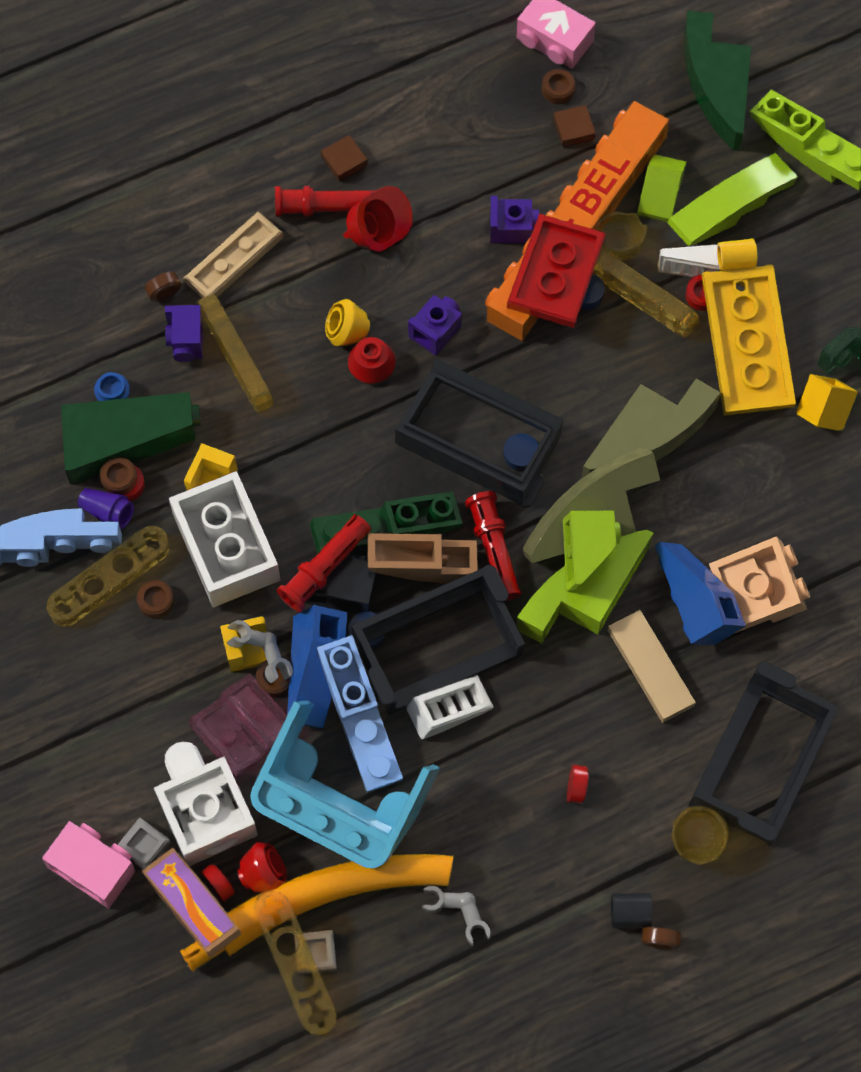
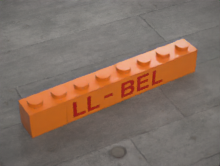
M633 101L627 111L622 110L618 114L613 124L614 129L610 135L602 136L597 144L596 154L592 160L589 161L587 159L584 161L579 169L578 179L574 185H568L564 189L559 199L560 204L556 210H550L546 216L601 231L646 168L653 154L658 151L667 138L669 119ZM530 238L523 248L521 259L518 263L512 262L504 275L505 281L499 289L496 287L492 289L485 302L487 322L521 341L524 340L539 317L508 309L507 301Z

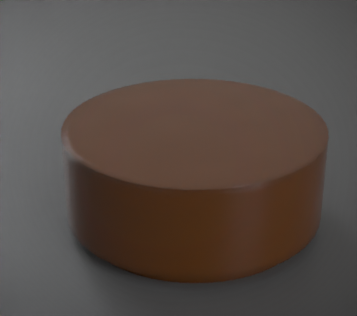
M551 70L542 79V95L553 104H564L574 96L575 79L566 70Z
M173 271L162 273L152 278L145 285V290L152 301L165 300L176 294L181 288V282Z
M115 457L103 464L100 470V479L107 492L124 495L135 487L137 473L131 461L126 458Z
M148 581L140 587L137 593L139 609L149 618L158 619L165 617L174 607L173 591L163 581Z
M265 660L256 671L258 688L269 697L285 695L289 692V678L285 681L281 671L276 668L278 679L270 683L265 677V668L268 665L267 660Z
M645 927L642 931L641 942L648 947L674 950L680 947L681 932L665 928Z

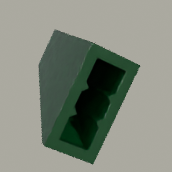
M190 392L61 405L64 465L69 484H78L99 476L103 464L112 458L122 457L134 463L195 440V426H201L199 404L193 405Z

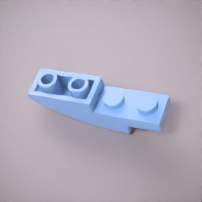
M82 508L61 509L22 517L0 526V565L2 563H17L21 566L33 567L38 565V563H49V549H54L60 553H71L76 549H90L97 553H107L112 551V549H122L121 529L118 522H87Z
M351 635L317 647L341 725L366 792L368 793L402 781L401 771L379 714L378 704L353 636Z

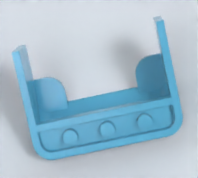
M308 700L294 701L251 790V802L254 808L261 814L363 867L376 868L385 864L416 820L440 767L436 765L423 767L410 794L401 791L392 792L383 798L378 810L375 811L312 778L318 765V754L316 749L310 743L299 738V735L314 703Z

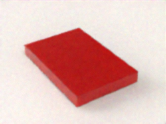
M539 214L509 295L507 308L574 328L605 242L606 233Z

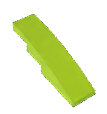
M774 153L716 185L670 217L667 223L690 247L735 226L742 215L765 205L769 196L792 186L798 176Z

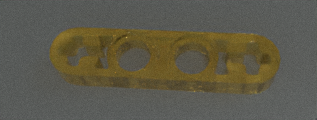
M604 249L601 250L594 274L603 280L606 287L678 335L686 337L700 322L698 315L693 309Z
M212 293L197 300V304L201 306L202 316L254 410L259 413L274 406L269 389L216 295Z
M147 526L55 591L46 603L51 620L56 625L62 627L75 624L162 561L170 550L168 536L165 531L157 526ZM151 538L154 542L158 541L159 548L157 550H154L152 547L147 548L146 540ZM134 548H137L138 553L142 554L144 559L142 562H139L136 552L133 551ZM123 557L130 558L134 565L129 572L121 574L113 569L114 563L118 559ZM91 579H100L104 583L103 590L96 595H90L84 591L85 583ZM78 590L81 599L85 602L82 605L74 596L73 592ZM63 602L65 605H69L71 612L68 614L62 611L58 612L57 605Z
M274 890L265 891L255 900V916L297 1016L305 1030L316 1035L326 1034L335 1025V1008L294 911L283 893ZM271 897L273 901H281L283 907L278 909L281 922H284L288 917L291 922V926L280 927L272 934H270L268 926L276 925L273 917L270 914L263 915L261 910L266 906L265 899ZM287 932L294 934L298 940L297 950L288 956L279 953L276 946L279 936ZM299 969L309 970L314 979L311 988L304 992L297 991L292 985V976ZM319 990L322 997L315 998V1003L319 1010L328 1011V1015L323 1018L325 1025L319 1027L316 1023L309 1024L307 1018L313 1015L308 1002L302 1007L299 1003V999L311 997Z

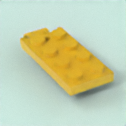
M754 239L718 242L717 259L721 271L703 272L702 280L723 414L725 416L793 408L796 405L774 266L770 264L756 267L758 258ZM736 286H743L744 291H739Z

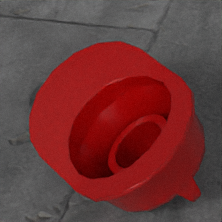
M386 186L376 190L350 209L346 218L347 231L343 233V237L351 238L357 246L370 248L376 252L386 250L409 233L413 219L410 201L405 193L397 187Z

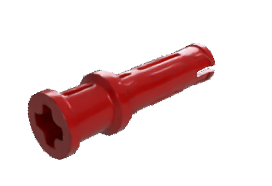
M275 186V216L281 217L285 213H303L305 217H310V215H313V211H350L354 205L378 189L313 191V187L304 186L303 189L284 190L280 186Z
M484 491L468 497L465 504L467 509H471L476 525L473 531L475 536L483 542L489 565L496 568L508 591V598L505 601L507 602L520 597L522 593L519 590L503 537L506 525L505 521L500 519L495 504L498 499L494 491Z
M354 514L346 525L336 533L310 562L301 563L298 566L299 572L285 586L280 585L277 588V593L281 599L295 611L302 612L305 609L304 603L317 589L322 590L326 586L327 577L334 568L371 532L370 525L362 517Z

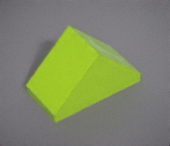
M653 154L648 164L637 215L665 222L672 217L686 161Z

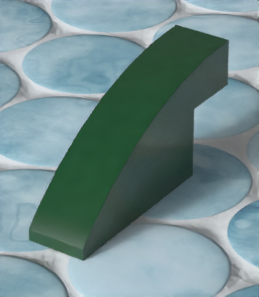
M687 10L684 27V56L692 91L702 112L714 130L732 150L740 151L744 131L752 46L711 42L714 13Z

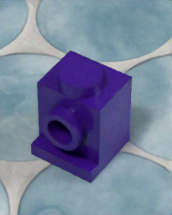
M491 196L490 243H526L539 216V209H532V199H498V196Z
M433 295L417 315L409 319L408 337L437 356L462 326V313L459 312V305L447 296L441 300Z
M165 306L168 324L165 327L166 346H172L173 359L178 362L203 359V317L201 306Z

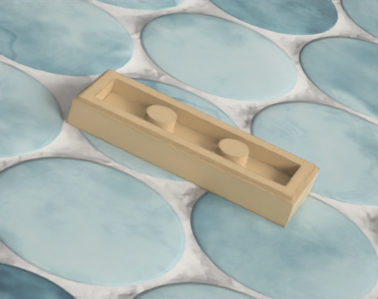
M258 211L184 277L185 283L210 304L282 240L283 232Z
M641 610L608 626L609 634L662 723L695 707V700Z

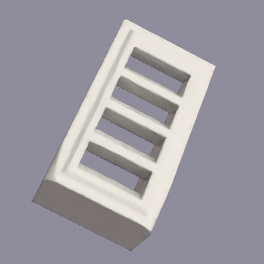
M717 245L660 250L658 272L693 278L697 275H702L703 272L721 271L717 259Z
M478 675L414 697L407 706L408 714L422 740L493 709V705ZM465 690H469L476 706L471 707L464 693ZM452 696H455L462 711H457L451 698ZM438 702H441L447 716L443 717L437 704Z

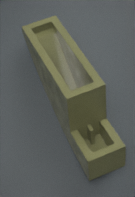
M696 378L679 404L676 405L640 384L584 464L582 478L620 455L642 447L652 451L656 461L667 456L685 443L704 425L716 410L721 392Z
M646 447L628 452L599 466L576 482L542 517L523 547L524 556L531 563L564 554L563 518L570 511H614L615 522L620 523L621 536L636 532L626 491L660 481L654 453Z

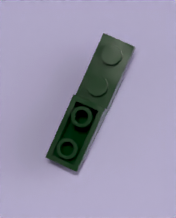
M453 491L385 501L382 508L312 518L310 522L317 554L346 525L354 514L362 517L370 525V533L444 534L462 525ZM368 534L349 553L350 558L354 555H368Z

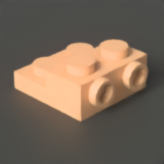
M777 536L709 563L712 573L735 595L746 627L737 632L767 620H771L774 623L807 610L804 600L810 598L809 591L803 578L796 579L792 567L798 565L796 555L791 545L784 546Z

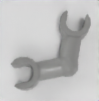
M236 620L227 627L228 629L238 631L241 635V638L233 637L227 642L229 646L239 648L246 643L263 648L268 662L265 668V677L270 683L278 679L276 668L281 671L285 681L292 676V665L288 660L281 657L274 634L251 630L250 626L242 620Z
M436 886L424 888L425 893L436 894L439 897V901L435 905H423V910L429 913H437L442 908H459L462 910L467 924L465 932L468 943L473 946L471 932L475 928H482L486 933L487 939L490 941V928L487 923L481 920L473 894L469 892L445 893Z

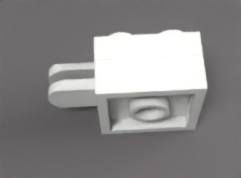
M179 742L172 745L165 753V766L171 780L154 787V790L186 864L192 866L258 836L253 818L225 757L205 765L199 750L192 743ZM234 801H235V803H236V805H237V807H238V808H236V809H235V807H234V805H233V803H232V802H234ZM180 825L182 826V828H183V830H184L183 833H182V831H181V829H180V827H179Z

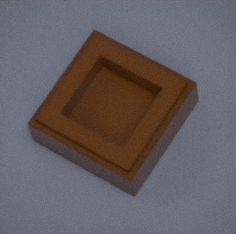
M586 105L554 112L553 120L562 147L595 140L596 133Z
M350 135L321 150L322 159L338 181L368 166L367 158Z

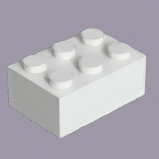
M237 471L169 498L173 516L213 608L281 581L277 561Z

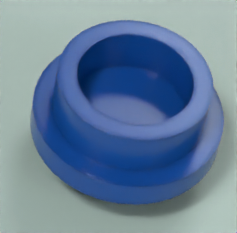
M114 372L105 373L97 380L94 386L95 397L98 401L126 399L130 395L129 383L120 374Z

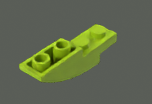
M770 90L750 110V116L784 150L810 170L831 183L838 178L857 190L861 189V148L825 129V120L773 90Z

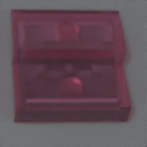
M248 674L222 691L219 700L192 716L188 725L217 759L225 757L233 777L237 779L269 755L287 715L270 695L260 688L256 679L251 674Z

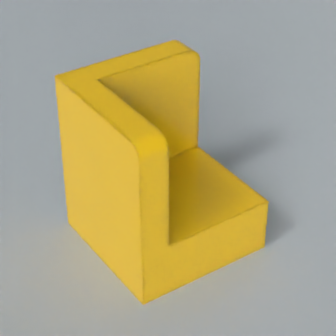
M810 374L796 413L816 427L842 431L858 391L838 379Z
M201 443L184 479L186 491L236 472L235 456Z
M263 616L244 620L251 630L267 632ZM230 624L220 626L231 672L259 666L267 660L262 647L246 643L239 648L229 646L227 642L233 637L241 638V635L236 630L228 629L227 627Z

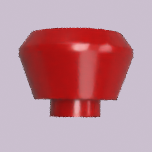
M368 337L359 341L351 349L348 356V368L351 374L357 380L368 384H375L386 380L393 373L396 365L395 354L391 347L375 337Z
M257 842L240 860L238 877L245 888H251L254 892L258 893L278 888L286 881L287 872L278 851L271 844Z

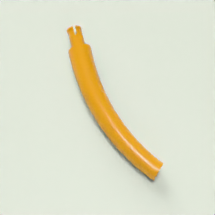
M434 854L392 855L385 864L376 868H366L350 861L299 876L284 882L274 890L265 891L227 913L242 934L211 958L197 942L180 950V953L185 962L188 963L191 971L194 972L198 967L223 951L228 956H231L276 926L327 903L361 893L388 888L448 886L454 856Z

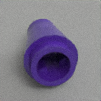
M85 488L78 498L79 508L84 509V511L100 522H118L120 529L125 528L133 516L134 505L128 501L125 495Z

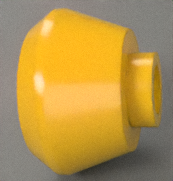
M343 299L335 303L329 310L325 323L326 336L334 346L357 344L368 335L370 329V321L367 319L366 312L349 299Z

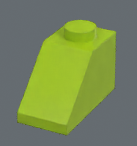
M570 511L563 518L567 591H575L616 548V544H619L621 528L620 523L615 522L614 511Z

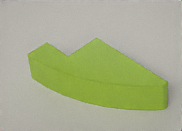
M643 530L621 536L619 544H616V548L575 591H567L566 572L565 566H563L539 588L518 615L516 626L518 631L542 644L559 614L598 635L650 549L653 532Z

